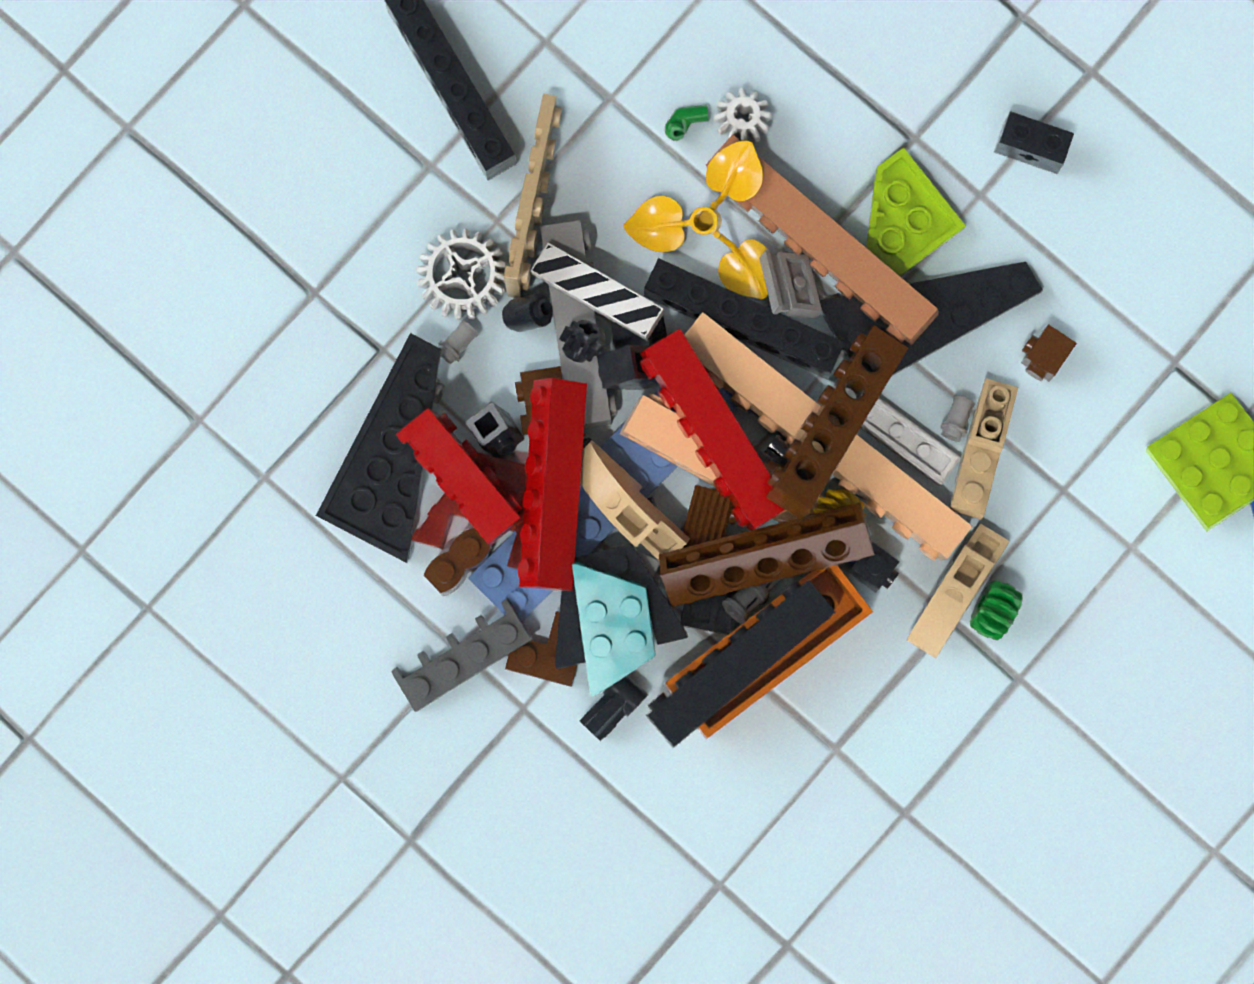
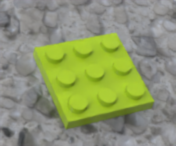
M1232 393L1218 400L1146 448L1147 454L1206 532L1254 501V421Z

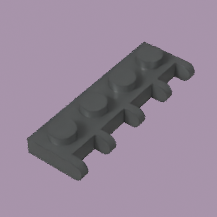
M508 598L501 602L507 613L490 625H488L482 615L476 617L475 620L481 630L459 643L453 633L449 634L446 638L452 649L431 661L424 651L417 654L423 667L405 677L398 667L391 671L414 712L423 709L533 640Z

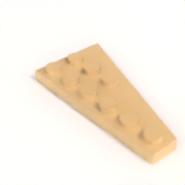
M543 94L535 129L536 145L531 147L528 172L530 174L526 173L515 223L516 237H513L509 249L510 266H506L504 272L507 296L512 298L521 297L522 290L528 291L532 274L528 258H535L538 238H536L537 230H534L535 224L541 225L544 205H542L543 197H540L541 192L547 193L550 173L545 172L547 159L553 160L556 140L551 139L553 127L559 128L562 108L557 107V98L553 95Z

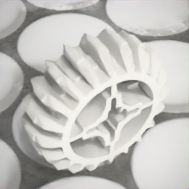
M465 228L462 238H457L455 229L450 230V240L446 241L444 236L439 234L437 239L440 246L437 247L431 242L427 244V249L432 255L420 254V260L427 264V266H418L416 272L426 277L417 280V285L419 288H427L421 294L424 300L435 297L430 304L432 310L438 309L443 304L442 316L447 317L451 309H454L456 320H461L462 311H467L468 317L471 320L475 318L473 311L475 308H479L483 315L487 314L484 304L486 301L492 306L498 304L497 299L492 295L493 293L504 295L505 289L497 283H505L504 273L499 272L505 270L507 262L497 261L503 255L501 249H495L490 252L494 246V241L491 238L481 244L483 239L481 232L478 231L474 238L470 239V231ZM470 250L482 257L464 260L455 251ZM446 256L450 269L442 276L443 280L435 284L436 268L442 258ZM454 262H456L458 267L462 268L464 272H467L470 287L467 285L465 280H462L461 277H453L457 276V269ZM489 265V281L479 293L474 281L482 273V269ZM453 289H461L470 298L454 299L442 292L445 290L449 292Z

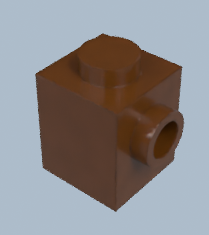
M1048 324L1039 337L1033 334L1025 344L1022 352L1026 356L1021 364L1027 367L1025 371L1039 381L1045 379L1049 382L1059 371L1077 343Z

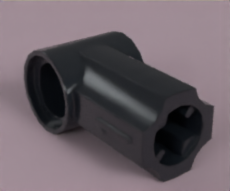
M626 675L605 689L604 695L579 721L600 742L617 726L625 715L628 717L649 695L629 675Z

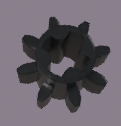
M587 320L572 321L570 327L565 326L559 337V340L565 343L562 350L566 357L578 363L585 362L586 360L591 362L594 356L599 355L605 344L599 340L601 336L599 328Z

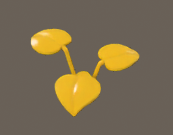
M751 141L733 143L718 152L710 161L706 170V183L710 189L721 192L720 196L711 203L710 207L697 208L689 220L682 221L683 210L677 201L667 196H655L642 203L623 225L624 230L635 242L647 249L662 253L674 251L682 246L685 240L682 227L691 226L696 233L701 235L712 234L733 251L725 254L719 262L718 274L722 284L728 290L742 296L760 300L768 296L759 259L764 251L768 250L766 246L755 239H748L737 248L731 240L719 231L722 218L717 208L726 199L727 195L735 201H746L754 197L762 186L763 169L754 144Z

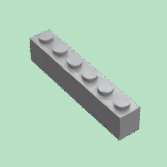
M580 220L540 226L543 250L547 243H550L594 268L593 262L587 263L585 250L591 249L589 231L588 229L582 230ZM549 285L563 380L587 383L584 429L611 425V416L617 415L614 395L607 396V390L602 387L598 374L597 356H594L591 362L587 360L582 363L574 362L566 357L562 350L565 343L559 340L565 326L570 327L572 321L587 320L596 325L595 316H600L601 314ZM604 328L599 329L601 333L599 340L605 343L602 348L605 349V333Z

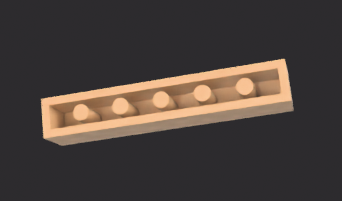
M650 394L649 397L644 395L639 397L619 434L715 487L713 480L716 479V476L710 467L705 468L700 463L695 454V450L698 449L692 437L687 439L677 425V420L680 419L677 413L666 408L662 399L654 394ZM769 460L768 464L763 462L770 475L778 466L782 467ZM817 499L816 503L814 504L813 508H816V507H817V505H818V499ZM811 509L805 516L814 514V511ZM785 510L772 519L781 523L797 518Z

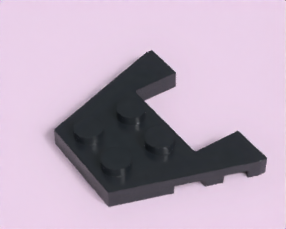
M633 544L575 558V562L583 563L584 566L601 572H608L617 575L621 579L631 580L647 586L651 622L657 645L688 638L687 631L680 623ZM574 576L573 591H561L555 658L556 669L586 663Z

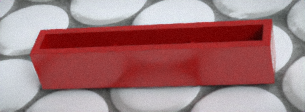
M681 329L641 352L640 355L643 358L640 361L641 367L650 379L655 377L661 387L658 393L668 409L673 407L680 418L677 420L679 429L687 439L692 437L698 447L695 450V454L700 463L705 468L710 467L716 476V479L713 480L716 489L723 498L728 496L735 508L731 512L737 523L742 528L746 526L748 530H753L785 511L766 498L772 487L767 483L771 475Z
M556 378L534 380L530 394L532 411L531 422L528 426L529 453L525 463L527 480L526 491L523 495L524 521L520 532V540L522 542L521 561L518 565L519 587L573 591L574 575L572 564L575 562L587 383Z

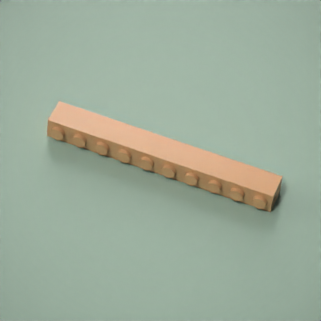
M702 312L684 336L716 388L720 390L723 387L732 394L731 401L740 409L746 412L748 409H751L759 416L757 421L765 429L772 433L775 430L780 432L787 438L785 442L789 446L795 438L800 441L805 431L800 429L811 412L816 414L821 406ZM829 415L830 420L834 424L840 425V421L837 418ZM858 435L855 436L832 474L840 480L838 486L842 490L845 489L854 493V495L858 494L867 502L865 507L872 514L879 518H882L883 515L894 523L892 529L907 540L912 537L921 544L918 549L933 561L937 558L941 561L948 559L973 527ZM813 441L814 448L824 453L822 445Z

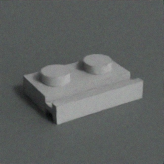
M765 250L759 259L773 314L786 312L787 316L816 319L822 312L813 272L809 265V257L802 254L798 256L785 252H778L775 255L771 254L769 250Z

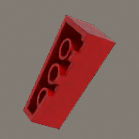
M427 408L400 430L396 436L403 444L408 443L413 448L416 460L430 474L433 473L437 478L435 481L452 501L455 500L457 502L459 511L486 543L492 545L523 520V517L519 514L523 507L511 493L505 496L497 487L501 480L489 466L483 469L475 460L479 453L467 439L461 442L453 433L457 426L445 412L439 416L437 412Z

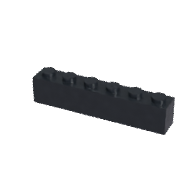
M797 580L782 593L786 598L776 608L772 603L768 604L755 615L759 620L758 623L749 630L743 625L728 638L732 643L723 652L718 648L714 649L701 660L705 667L695 675L689 670L674 683L678 687L675 692L669 697L663 692L647 705L651 712L646 717L672 748L676 747L836 613L810 580L803 585Z

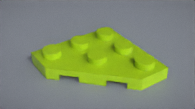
M904 147L876 168L866 248L901 277L966 227Z

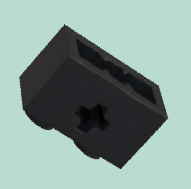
M1010 111L1004 121L994 153L1058 174L1064 165L1074 133Z

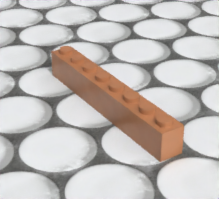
M732 134L716 154L725 147L740 142V140ZM758 156L763 169L762 186L754 197L746 201L735 202L746 212L753 209L760 215L759 223L770 233L774 234L776 230L786 238L783 243L796 255L799 256L803 252L812 260L809 265L820 276L825 277L828 274L837 281L835 288L849 300L852 296L857 298L863 304L860 309L873 321L880 318L889 326L886 331L890 336L900 343L906 340L912 345L938 316V309ZM712 158L708 161V163L706 164V167H708V165H709L710 161L712 160Z

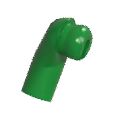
M707 105L676 109L665 124L666 136L673 141H679L684 137L692 123L708 121Z

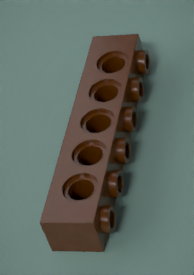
M875 325L866 335L862 332L857 335L849 348L854 352L849 361L844 358L833 376L838 378L834 386L827 385L818 398L817 402L821 404L820 409L816 414L811 412L800 429L805 431L801 440L799 441L795 438L786 450L784 456L788 458L787 463L783 468L778 466L767 482L772 487L766 498L799 520L813 508L908 350V347ZM862 362L867 363L871 367L872 372L867 371L863 367ZM845 388L851 389L855 393L856 399L850 397ZM829 415L837 417L840 425L834 424L830 420ZM813 441L822 445L824 453L814 448ZM796 468L803 470L808 480L800 478Z
M861 502L804 516L801 520L797 518L659 554V564L664 587L671 606L674 607L681 604H690L716 595H725L729 592L748 587H756L763 583L783 578H791L798 574L826 569L833 565L861 560L864 557L874 555L863 508Z

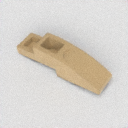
M985 378L954 482L955 487L949 507L952 511L981 520L984 517L1018 387Z
M593 440L583 448L580 484L606 518L635 547L641 543L658 560L659 554L681 549L687 544L690 538L639 492L642 486Z
M980 523L908 636L907 641L932 657L937 658L1010 541Z

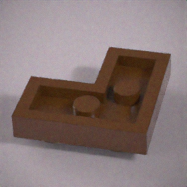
M555 612L548 643L530 641L508 655L505 670L572 687L577 665L556 669L555 667L560 612Z

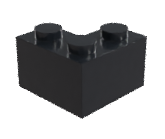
M664 316L661 317L648 340L643 339L616 322L611 323L612 339L616 349L597 355L598 374L603 389L645 390L659 386L655 377L650 379L641 367L640 361L643 358L640 353L667 337Z

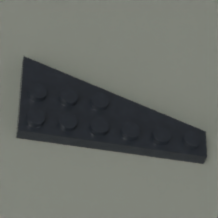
M1027 262L910 283V286L938 309V316L912 345L906 340L902 342L903 345L908 347V350L892 376L1040 294L1043 289ZM845 296L820 300L821 314L836 339L845 342L842 350L848 361L854 353L849 348L860 332L866 335L875 325L887 333L886 329L889 326L880 318L876 321L869 318L860 309L863 304L854 296L850 300ZM862 362L863 367L867 371L872 372L871 367L867 363Z
M412 333L409 334L315 515L405 563H408L423 467L416 460L413 448L408 443L403 444L396 434L427 408L432 410L442 351L441 348Z

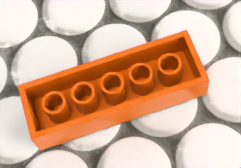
M838 565L811 571L799 580L801 585L810 580L836 613L697 729L706 740L873 613L872 609ZM781 594L771 603L776 608L786 598ZM755 615L665 682L664 685L672 694L678 689L674 683L689 670L695 675L705 667L701 660L714 649L718 648L723 652L732 644L728 638L743 625L749 630L758 623L759 620Z

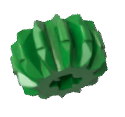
M996 580L991 582L975 605V609L971 614L970 627L984 637L993 640L1001 639L1008 632L1010 626L1013 625L1018 615V611L1022 606V593L1008 583Z

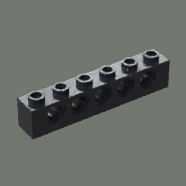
M385 0L390 17L487 181L515 166V153L424 0Z
M660 258L657 259L644 287V297L695 320L703 312L733 337L827 380L845 342L786 315L781 313L773 314L772 309Z

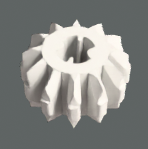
M743 87L739 89L737 98L731 91L727 92V102L718 101L717 109L720 112L714 115V121L721 123L717 132L719 135L730 132L728 139L733 134L735 137H739L740 141H747V137H750L753 142H759L760 136L758 132L765 134L768 132L769 126L765 122L770 121L772 117L771 112L763 111L768 106L767 100L756 102L758 97L757 91H753L750 97H746V91ZM740 112L743 116L749 114L748 122H745L743 119L736 120L737 113Z

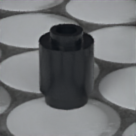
M541 293L512 299L504 306L502 311L504 324L507 328L516 332L545 327L551 322L553 308L549 299Z

